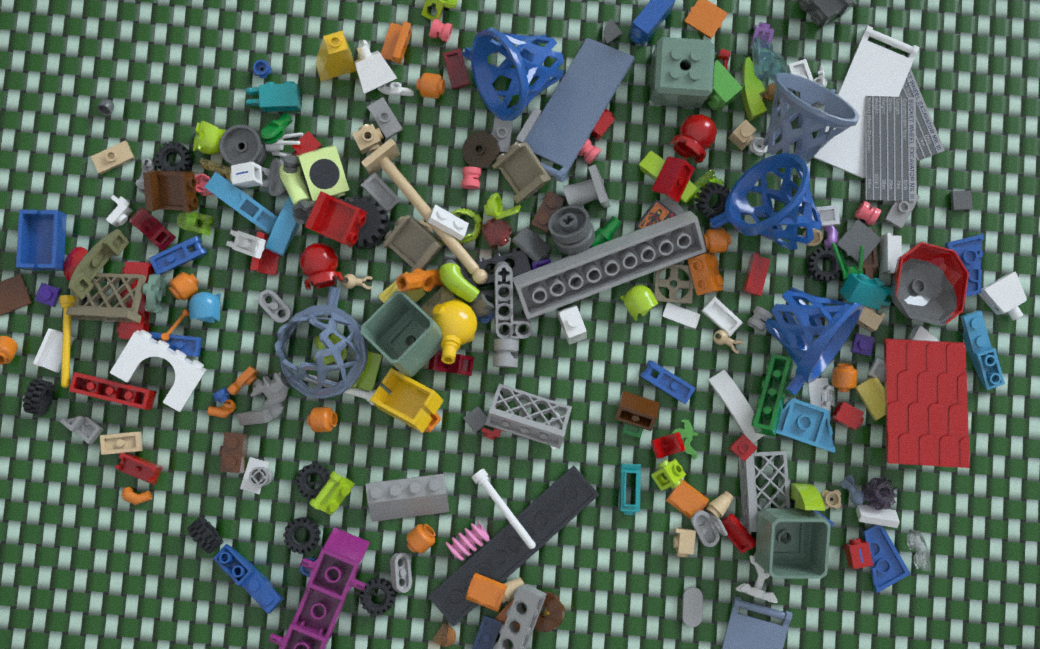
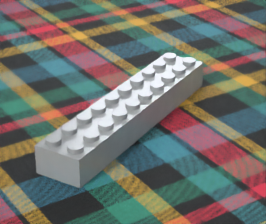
M687 211L594 246L582 253L565 257L513 277V284L522 310L528 320L707 251L698 217L691 211Z

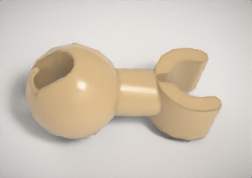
M346 274L343 279L348 280L347 283L342 282L345 288L352 289L355 286H363L366 290L372 289L371 286H366L365 283H362L366 280H372L371 276L361 279L356 278L353 274Z
M724 330L716 331L713 336L716 344H726L735 353H739V351L735 349L733 343L744 344L739 339L733 340L729 338Z

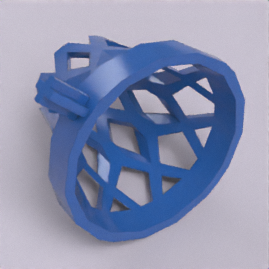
M490 27L476 34L471 49L466 47L465 52H462V56L471 61L473 77L481 98L487 108L502 121L515 120L534 97L558 82L564 74L563 70H558V67L564 62L563 55L560 52L551 50L557 42L554 38L547 37V34L533 36L501 33L495 28ZM539 43H545L546 45L541 47ZM498 51L506 58L498 67L489 64L487 56ZM547 57L556 59L549 68L542 66ZM500 75L512 79L507 91H495L492 85ZM532 79H537L533 85L529 86ZM519 95L518 104L507 108L512 97ZM498 96H505L503 102L500 101Z
M789 153L777 154L761 160L748 169L734 184L726 200L725 212L710 219L712 227L715 229L730 222L737 231L745 236L760 234L777 243L782 248L785 247L789 250L798 249L797 242L809 244L814 239L813 228L820 230L822 222L810 192V170L808 165L798 155ZM786 167L784 174L777 169ZM793 167L802 180L799 187L791 180ZM770 171L783 179L780 191L767 187L766 174ZM761 178V187L754 186ZM792 187L797 191L793 198ZM749 191L762 193L763 206L751 207L746 198ZM771 198L784 203V208L779 212H775ZM741 215H751L756 223L748 224L741 219ZM758 217L768 218V219L763 220V221H760V220L758 219ZM781 225H787L786 229L783 230ZM798 227H805L806 236L797 235Z
M791 287L790 291L787 290L782 295L788 305H774L771 312L775 320L768 318L765 322V329L780 342L797 365L796 375L786 387L790 394L796 395L805 382L811 383L815 381L825 371L856 326L863 311L862 304L857 302L855 304H848L833 299L813 296L794 287ZM802 300L810 302L813 305H806ZM826 304H837L840 306H828ZM780 311H782L788 322L784 320ZM791 313L794 314V316H795V318H796L798 324L796 323V321H795V319H794V317L792 316ZM825 316L829 323L823 326L820 317ZM819 335V337L814 341L813 336Z

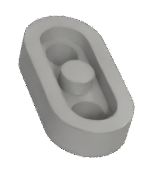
M264 290L259 294L258 302L274 321L286 323L290 320L292 315L291 309L274 291ZM268 297H272L271 303L266 302ZM282 310L285 311L284 317L279 316V312Z
M395 553L390 560L392 588L396 592L406 593L412 586L411 561L406 553Z

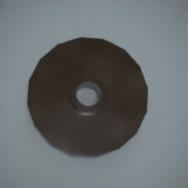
M477 131L465 140L462 154L464 160L471 167L487 169L494 164L496 158L500 155V146L498 140L492 134L485 131ZM479 147L483 148L481 152H478Z

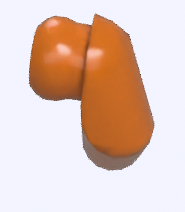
M228 399L220 408L209 406L207 415L226 418L235 411L236 404L233 400Z
M125 487L122 490L121 496L123 500L133 505L152 500L150 491L136 494L131 487Z

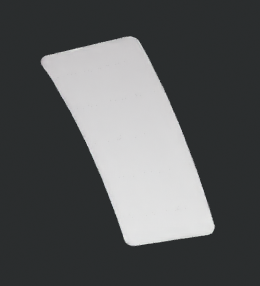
M667 302L663 312V317L692 328L697 327L701 316L698 313Z

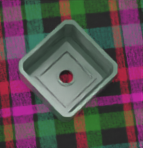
M662 37L657 41L652 54L650 101L654 105L701 108L707 102L713 88L715 45L711 40ZM687 62L690 65V69L687 71L682 70L680 63Z
M396 291L361 326V334L407 377H413L441 348V340L443 338L441 328L402 291ZM411 338H416V341L411 346H408V341Z
M763 508L758 512L755 562L773 578L822 579L828 572L831 524L813 510ZM788 532V539L782 542L780 540L781 534Z

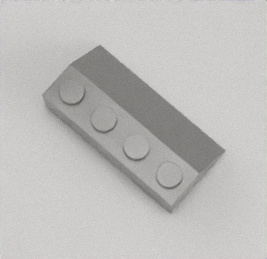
M445 473L366 483L367 502L372 522L449 512Z

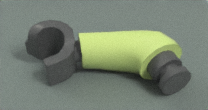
M287 155L284 157V165L279 170L280 178L294 205L293 216L295 221L299 225L306 224L315 202L310 201L301 169L297 164L298 158L293 155Z

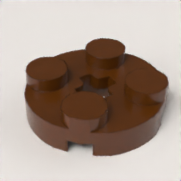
M543 591L547 595L541 609L547 607L549 615L543 616V613L540 611L534 629L540 632H549L562 624L565 617V608L556 594Z

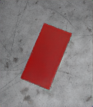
M732 513L721 519L728 533L727 537L741 554L756 546L755 539Z

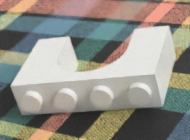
M137 330L133 333L110 373L128 383L144 359L149 357L166 359L174 368L175 382L163 403L181 412L207 369L203 368L204 365L201 362L187 359L185 353L168 348L169 344L166 342L152 339L150 333L144 330Z

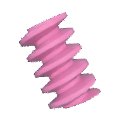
M478 520V526L471 523V531L467 528L464 529L466 535L458 533L459 540L452 537V545L446 542L447 547L455 558L463 561V553L470 556V549L473 551L477 550L476 544L481 547L483 546L482 539L487 542L490 541L488 533Z

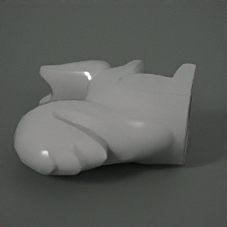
M281 372L274 373L273 380L268 376H264L263 381L256 379L253 384L251 397L264 393L267 399L263 402L262 408L270 407L273 419L282 414L284 407L281 403L287 397L290 384Z

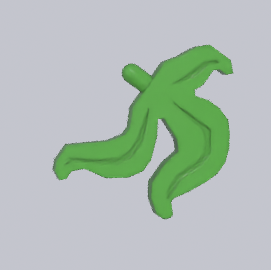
M681 420L684 423V429L677 428L671 434L680 432L681 438L686 437L683 443L685 452L692 455L695 460L698 453L691 447L690 443L693 436H698V433L693 432V427L689 420Z

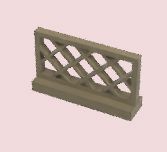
M97 273L92 279L94 286L86 295L89 301L82 306V300L76 296L74 306L68 307L66 312L67 315L79 320L140 323L142 316L137 313L146 276L138 274ZM107 279L109 283L102 288L100 283ZM122 279L124 284L117 289L115 284ZM135 280H138L137 286L132 290L130 285ZM97 287L99 292L92 297L90 292ZM112 288L113 293L107 298L105 293ZM127 288L129 293L122 299L120 294ZM102 297L104 301L97 306L95 302ZM117 297L119 302L112 307L110 303ZM132 298V307L127 308L126 303Z

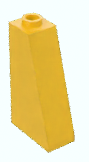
M343 31L323 36L315 62L320 81L356 71L353 56Z

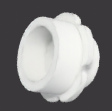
M756 137L751 141L750 150L755 155L761 156L767 152L768 145H763L764 138Z

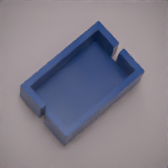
M19 210L17 268L25 271H64L67 214L59 210H41V212L38 210Z

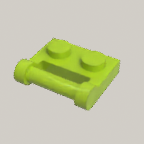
M332 471L329 475L330 479L316 498H312L309 502L315 509L333 515L339 508V505L355 485L350 479L335 471Z

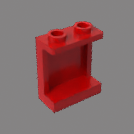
M320 191L305 227L352 248L358 239V232L361 226L366 221L367 212Z

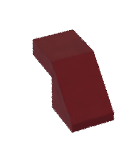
M143 207L129 220L132 225L145 234L162 251L176 238L174 234Z
M438 351L429 360V370L472 376L474 357L456 354L455 362L446 364L441 361L442 352Z

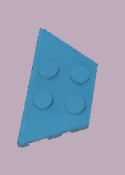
M790 398L782 408L776 434L835 453L829 410Z

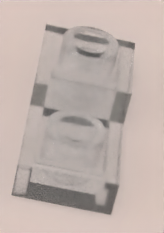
M909 529L906 540L909 549L916 551L914 555L916 569L931 571L928 548L921 532Z

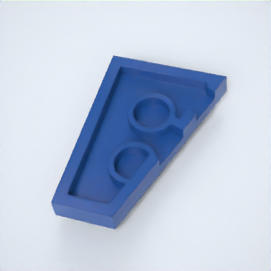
M984 234L945 243L947 249L956 251L969 273L966 297L981 293V258H983V251L981 249Z
M874 524L862 531L864 541L869 543L873 566L869 567L876 593L910 575L908 568L882 525Z

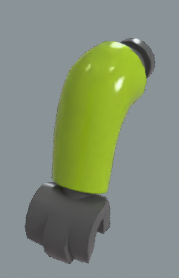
M452 255L445 256L443 258V265L439 269L440 279L444 286L458 297L469 302V306L477 317L482 318L494 312L495 306L493 303L488 302L493 297L492 293L489 291H481L479 293V290L463 277L461 268L457 265V258Z

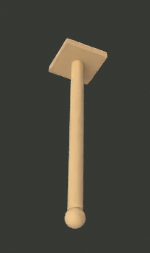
M391 138L361 163L369 176L383 169L421 216L428 221L432 211L431 208L391 162L400 155L396 143ZM428 223L467 271L472 274L473 281L477 284L485 283L488 278L487 272L479 269L477 263L457 239Z

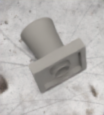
M596 165L588 167L592 179L563 186L569 205L581 206L599 198L603 208L611 206Z

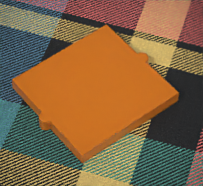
M698 0L694 7L690 8V13L684 23L712 39L716 31L722 27L721 23L728 13L708 0Z

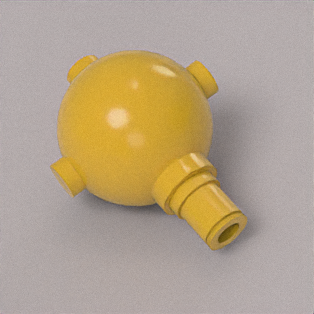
M458 298L437 304L433 308L432 319L441 328L443 336L441 340V347L443 349L441 361L446 364L455 362L457 350L461 345L474 339L477 329V317L473 309Z

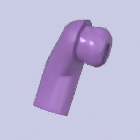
M824 226L823 229L828 234L827 239L824 240V245L831 248L832 243L836 244L838 242V231L834 226Z

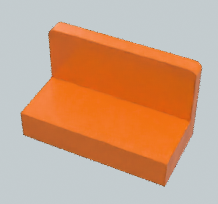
M404 21L403 25L390 24L381 51V55L385 60L402 64L412 33L411 23Z

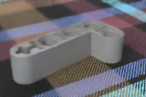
M498 262L494 267V327L496 334L501 339L528 338L532 334L530 322L526 318H513L512 269L508 263ZM502 268H505L506 271H508L504 273L505 281L502 280V276L500 274ZM501 287L508 288V292L505 295L498 293ZM501 306L508 307L506 313L501 314L498 312ZM522 324L528 325L527 330L524 332L518 331V327ZM507 325L509 328L506 332H500V326Z

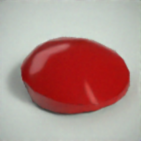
M76 247L67 255L63 271L67 280L70 281L76 267L88 253L85 248Z

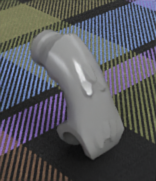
M148 158L142 160V173L140 178L136 180V186L140 193H145L143 173L152 171L155 167L154 163Z

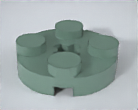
M160 274L149 275L148 283L143 284V294L146 295V312L161 313L163 310L164 302H161L162 296H166L164 277H161Z

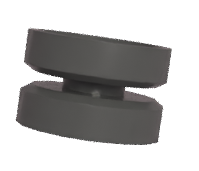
M247 125L231 126L220 139L219 148L221 155L231 165L254 162L261 166L267 158L268 151H266L265 143H263L260 134Z
M578 205L565 206L555 211L549 219L548 228L555 246L560 252L574 255L582 253L593 244L595 230L585 208Z

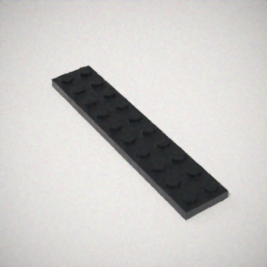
M573 465L516 516L517 520L535 542L536 546L534 549L528 548L509 522L430 593L428 598L447 620L455 626L478 605L466 599L469 585L475 573L502 583L600 494Z

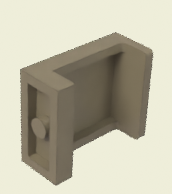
M527 142L514 143L509 147L510 151L496 158L497 162L492 165L494 169H500L515 191L516 195L513 199L516 203L526 201L552 180Z
M411 214L401 216L395 223L396 228L393 231L390 230L385 235V242L382 245L390 247L412 267L411 272L417 268L425 270L445 244Z

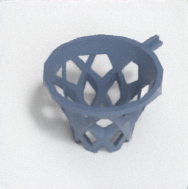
M778 73L774 78L776 88L772 113L763 145H768L767 151L774 155L781 149L782 153H789V145L797 141L795 152L792 154L798 155L808 164L833 137L851 126H856L860 116L855 108L835 93V89L829 90L799 75ZM793 90L798 91L799 98L792 93ZM817 102L825 106L824 112L812 105ZM798 117V128L793 129L791 122ZM826 126H829V130L825 132ZM818 130L815 139H813L812 132ZM780 135V141L775 144V140Z
M329 287L326 305L311 306L295 314L288 323L282 325L277 332L278 341L275 343V350L280 357L282 372L289 384L303 395L317 399L341 395L355 385L363 373L368 360V341L361 334V325L349 313L337 308L341 289ZM324 314V315H330L331 318L314 317V316H318V315ZM323 320V321H329V322H328V324H324V323L319 322V321ZM302 321H309L312 325L323 330L319 337L326 348L317 351L315 354L316 363L305 362L297 367L286 359V348L290 335ZM337 323L348 326L350 335L347 338L337 331ZM335 334L342 340L334 345L328 336ZM348 345L356 353L354 361L344 363L340 352ZM333 355L337 364L325 365L323 357ZM351 366H352V368L350 369V371H349L348 374L346 375V370H345V368H348V367H351ZM306 370L317 371V379L309 376ZM340 370L342 376L340 382L325 381L328 372ZM307 377L318 382L316 389L309 388L301 379ZM323 384L330 386V387L322 388Z

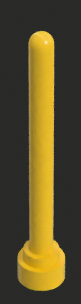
M72 295L60 296L59 302L63 309L61 386L63 388L69 386L71 316L67 315L66 312L68 307L74 306L76 297Z

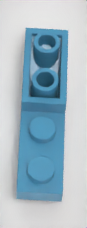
M217 172L213 174L204 187L269 234L278 217Z
M977 310L960 316L964 328L962 336L972 364L984 388L989 390L1004 385L1005 381L995 348L991 347L982 311Z

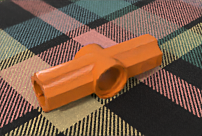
M417 268L411 273L401 274L396 279L398 290L402 292L418 289L430 291L433 287L444 286L440 279L439 269L424 271Z

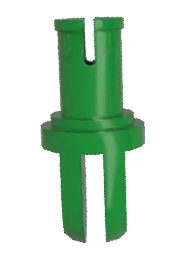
M283 113L277 121H270L262 129L260 137L263 143L274 144L285 135V128L293 121L290 120L292 117L288 113Z
M612 216L603 229L598 228L595 231L594 242L589 248L612 240L613 233L622 222Z

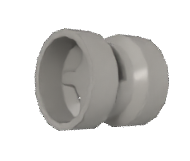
M756 306L753 311L754 315L748 319L747 324L757 331L764 332L766 320L768 318L771 319L773 315L766 309Z
M255 467L249 474V481L257 487L267 486L273 479L271 470L265 467Z

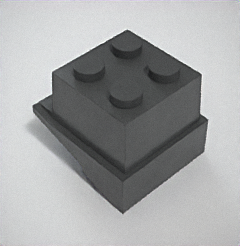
M798 0L799 7L804 12L807 11L811 15L812 22L817 26L820 25L821 28L838 15L843 16L855 5L853 0Z

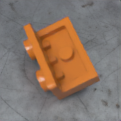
M714 253L702 254L688 259L697 295L724 290L723 278L718 270L719 263Z

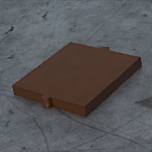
M22 274L0 282V316L33 304L28 292L29 287H26Z

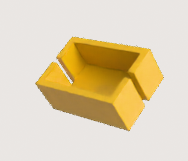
M392 368L382 381V384L391 392L390 395L379 386L370 399L379 410L421 433L425 431L432 420L430 415H435L444 401L436 391Z

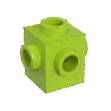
M676 458L669 462L667 459L657 465L658 469L651 474L661 491L669 487L672 489L682 483L681 479L686 475Z

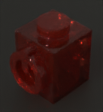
M493 218L482 225V234L491 249L497 245L502 247L509 242L512 229L507 221L503 222L502 219L496 220V218Z

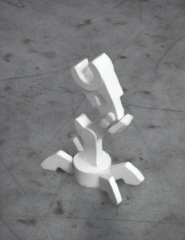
M755 554L754 556L750 555V561L755 566L758 574L755 587H750L749 584L743 583L737 586L736 590L767 600L768 602L777 603V598L773 592L762 590L764 580L770 575L767 572L765 573L764 569L755 562Z

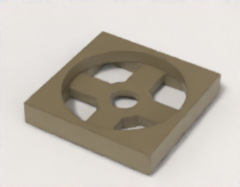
M673 264L655 271L654 296L658 302L692 304L693 279L689 265ZM670 269V278L667 280L659 279L662 271ZM678 270H683L688 275L689 280L680 281ZM672 280L677 282V286L674 288L670 286ZM658 287H666L669 290V299L661 294ZM679 288L688 289V293L683 298L677 299V290Z

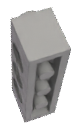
M528 584L521 585L515 589L513 603L506 612V622L500 628V638L493 649L527 648L546 598V593ZM523 603H524V604L526 605V607H527L526 612L522 609V604H523ZM516 621H517V622L519 623V625H520V629H519V630H518V629L516 628V626H515ZM509 640L512 641L513 648L509 646Z

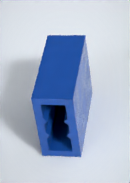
M650 0L632 22L629 32L630 39L635 44L644 46L669 16L676 0Z

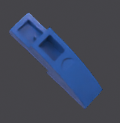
M226 544L213 558L238 586H242L267 614H271L284 600L273 588L274 585L230 545Z

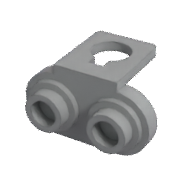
M278 158L272 161L270 169L261 167L264 176H267V180H263V185H259L269 188L270 195L275 197L280 196L286 191L279 172L280 167L284 165V161Z
M703 510L693 513L691 524L703 545L713 547L719 541V533L724 536L728 535L720 518Z

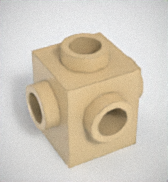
M365 124L358 131L352 133L362 154L367 152L373 153L383 145L381 139L384 137L380 129H375L373 124Z

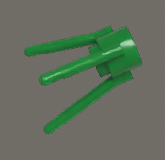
M832 243L844 283L850 273L863 274L864 246H860L858 268H856L855 265L847 266L843 250L839 247L837 249L836 244Z

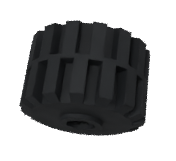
M364 195L363 198L354 196V200L351 202L347 199L346 203L367 212L366 221L361 226L358 232V239L353 246L363 250V247H366L368 250L373 249L372 245L375 244L379 246L381 244L380 240L385 237L386 230H389L390 227L388 215L383 207L375 199L371 200L368 196Z

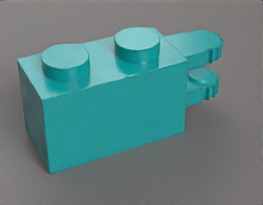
M285 81L283 84L265 82V85L246 89V94L259 95V99L246 100L247 106H259L263 112L301 111L300 88L293 81Z
M850 273L840 290L841 295L848 302H857L872 309L879 310L881 305L890 306L891 301L886 298L887 295H891V287L885 286V282L879 278L871 279L862 273H859V275Z

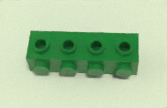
M772 354L771 360L767 363L766 379H763L761 385L762 394L761 397H758L756 404L758 408L757 413L752 418V426L758 434L772 437L776 435L787 392L786 387L789 385L794 366L791 357Z

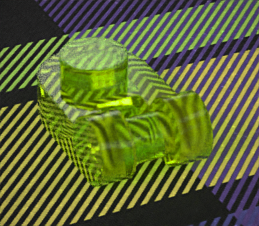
M710 169L693 183L698 188L692 196L694 200L699 197L696 193H701L699 188L701 186L705 188L704 184H706L705 181L708 179L710 182L720 185L724 184L721 179L714 175L713 169Z
M183 211L178 214L177 224L180 228L210 236L211 230L209 228L210 224L213 223L214 217L196 212L184 213ZM198 220L203 221L202 227H197Z

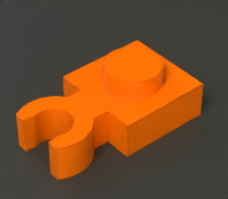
M249 366L227 388L228 392L231 395H236L242 387L250 386L257 379L256 375L259 372L254 367Z

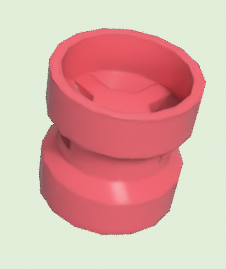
M434 19L429 37H438L442 41L448 42L453 24H444L440 20Z
M587 139L578 155L583 156L585 162L590 165L600 154L601 149L594 147L592 141Z
M463 167L462 174L464 179L462 180L461 187L465 189H480L479 177L481 176V169L478 167Z
M205 174L196 175V191L202 196L212 195L213 193L204 187L210 180V177Z
M864 200L854 217L859 220L863 219L866 224L872 226L878 219L881 210L877 207H870V203Z

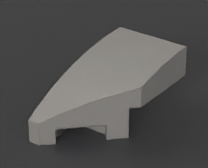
M77 416L76 418L60 420L65 427L78 434L91 445L104 430L90 417Z

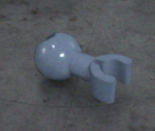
M852 475L844 477L845 480L840 481V484L850 492L851 502L855 505L863 504L866 498L865 494L856 489Z

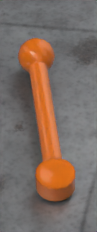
M184 309L182 315L167 333L161 335L163 341H168L169 335L186 316H189L188 309Z

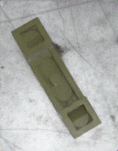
M116 229L101 239L90 249L76 267L68 288L80 300H83L94 286L91 282L111 256H119L128 245L129 241L120 230Z

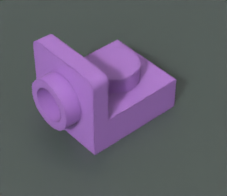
M759 22V25L754 24L750 49L769 52L774 34V29L770 28L771 24Z

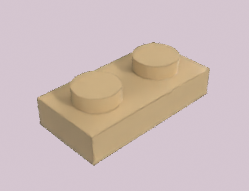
M141 432L100 435L101 455L143 451Z

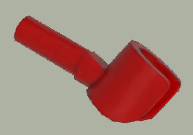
M721 49L718 59L724 60L723 66L727 70L730 52Z

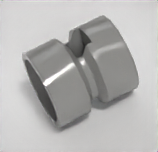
M494 339V351H496V354L493 355L494 367H518V356L515 353L518 352L519 340Z

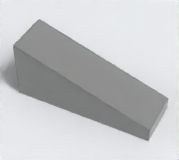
M270 407L237 414L240 426L267 423L273 419Z

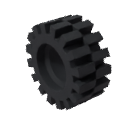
M169 141V144L163 143V148L159 146L158 149L160 151L155 153L157 156L155 162H157L156 166L160 170H191L190 164L193 165L191 160L193 157L184 145L179 142ZM172 153H178L181 157V161L177 166H169L167 163V158Z
M714 182L704 184L705 188L701 186L699 188L701 193L697 192L696 195L699 197L695 198V202H697L695 206L698 208V212L711 219L725 211L726 200L730 193L726 187ZM717 194L718 201L716 205L709 207L710 198Z
M821 247L809 255V260L806 261V264H808L806 269L810 271L808 274L813 276L814 280L829 282L840 275L841 269L832 247ZM821 258H828L831 261L832 267L828 272L820 270L818 262Z
M33 379L29 383L30 386L26 388L27 392L24 393L25 398H23V402L25 403L23 404V410L26 413L43 416L52 404L54 385L49 381Z
M319 464L304 466L303 469L299 470L298 476H296L297 483L295 484L298 487V492L303 497H307V499H315L330 479L329 475L331 473H329V469ZM311 474H317L321 477L322 482L317 489H312L307 484V478Z
M202 516L187 527V531L193 537V541L197 542V545L206 553L211 554L223 543L222 536L219 535L220 533Z
M299 517L289 522L288 526L284 529L285 533H283V537H285L284 543L288 545L287 548L292 549L294 553L298 552V554L307 553L314 549L321 538L319 525H316L315 521L308 517ZM298 528H306L309 531L310 536L307 542L300 543L296 540L295 532Z
M377 577L366 583L359 597L360 604L363 605L362 608L364 610H367V613L382 615L393 606L396 592L389 580L386 581L385 578L380 579ZM374 589H381L385 593V600L380 604L374 603L370 598V594Z

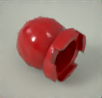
M693 114L687 117L681 124L680 135H675L670 145H674L673 150L683 158L688 159L691 157L696 159L695 163H702L707 155L705 150L710 148L715 142L717 136L716 124L708 116Z
M313 243L307 246L301 254L300 267L302 272L309 277L304 281L306 290H311V286H316L317 289L336 285V280H339V282L344 280L342 273L336 272L338 256L335 250L327 244Z

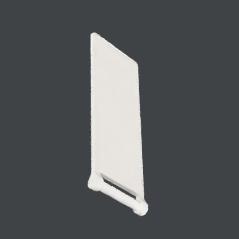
M866 26L838 93L840 97L855 108L860 116L856 126H851L833 137L813 158L857 177L865 178V96L899 97L914 58L918 53V46L908 45L873 30L871 26ZM869 37L909 53V56L905 57L867 40ZM826 126L825 132L829 130V126Z

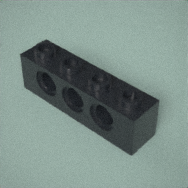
M520 248L512 249L506 255H502V253L494 254L491 256V259L484 260V258L474 260L479 269L483 270L490 265L495 267L498 262L511 260L515 264L514 268H512L513 277L531 271L527 254ZM462 263L457 264L461 268L463 277L477 289L494 284V274L487 273V281L483 284H477L467 277L468 271ZM502 268V271H500L503 281H505L504 273L508 272L505 268Z

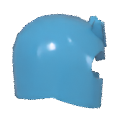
M199 292L193 295L189 301V318L214 323V319L220 322L221 294L217 293V295L209 292Z

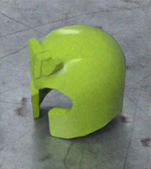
M197 122L195 131L197 136L194 138L193 151L198 149L200 152L208 155L220 153V139L226 130L219 129L208 122Z
M644 285L634 286L624 296H620L621 300L624 301L626 309L635 321H637L639 313L643 317L652 307L658 304L651 289Z

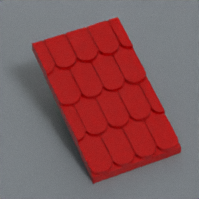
M884 338L886 462L889 464L970 468L965 343Z

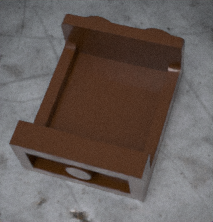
M152 170L143 173L146 211L160 209L184 211V213H189L197 210L198 199L196 197L197 181L195 172Z

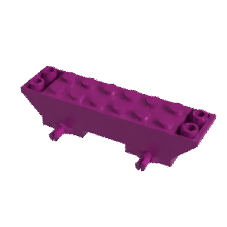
M334 527L318 559L315 562L305 558L302 559L300 566L311 569L310 579L287 633L283 638L271 633L268 641L279 645V649H326L351 588L354 587L363 591L366 583L355 578L370 542Z

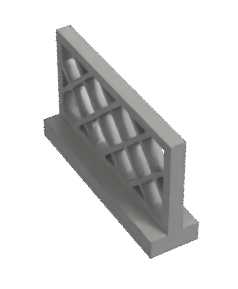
M499 383L485 425L560 449L572 407ZM500 391L508 393L511 397L504 399ZM519 399H527L529 403L522 405ZM514 401L518 407L511 409L507 403ZM543 404L547 409L541 411L537 405ZM503 405L506 411L496 409L495 407ZM532 407L536 413L529 415L526 408ZM559 409L565 411L566 414L559 417L555 411ZM521 411L525 417L515 415L514 413ZM551 413L554 419L548 421L544 415ZM540 417L543 423L533 421V418ZM558 423L562 429L552 427L551 425Z
M787 451L754 452L746 461H742L739 458L743 526L748 532H757L758 510L767 508L770 503L776 508H790ZM775 455H781V464L778 468L770 462ZM754 456H760L765 461L760 469L755 466ZM768 464L775 470L769 478L762 472ZM777 474L783 480L779 487L772 482ZM759 475L766 480L761 488L756 485V478ZM769 484L776 489L771 497L764 492ZM779 493L784 497V502L780 507L773 501ZM760 494L768 500L762 508L757 504V498Z

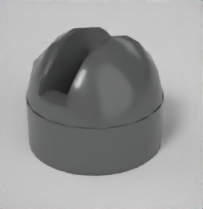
M103 99L97 105V110L103 115L110 116L114 110V103L111 100Z

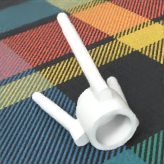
M303 133L285 134L276 143L265 144L266 151L272 152L273 156L285 157L289 154L280 152V150H283L284 145H300V141H283V139L303 136Z

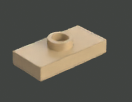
M123 141L91 156L97 172L101 175L134 160L135 157L128 142Z

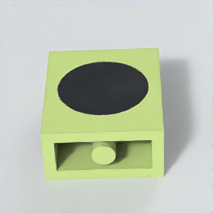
M336 145L296 156L311 201L317 200L320 191L330 196L334 195L336 198L345 195V191L349 190Z

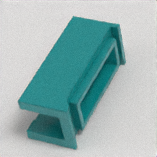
M620 463L619 510L624 511V515H635V512H640L641 464ZM626 473H636L635 504H626Z

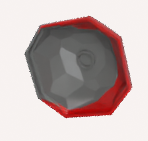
M919 242L897 259L891 286L892 302L908 319L945 326L964 310L969 273L955 250Z

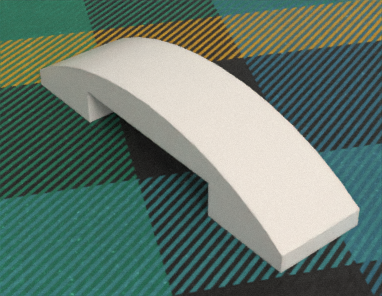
M722 370L708 379L716 394L721 397L739 425L742 434L752 443L765 436L755 432L752 426V418L755 413L728 373Z

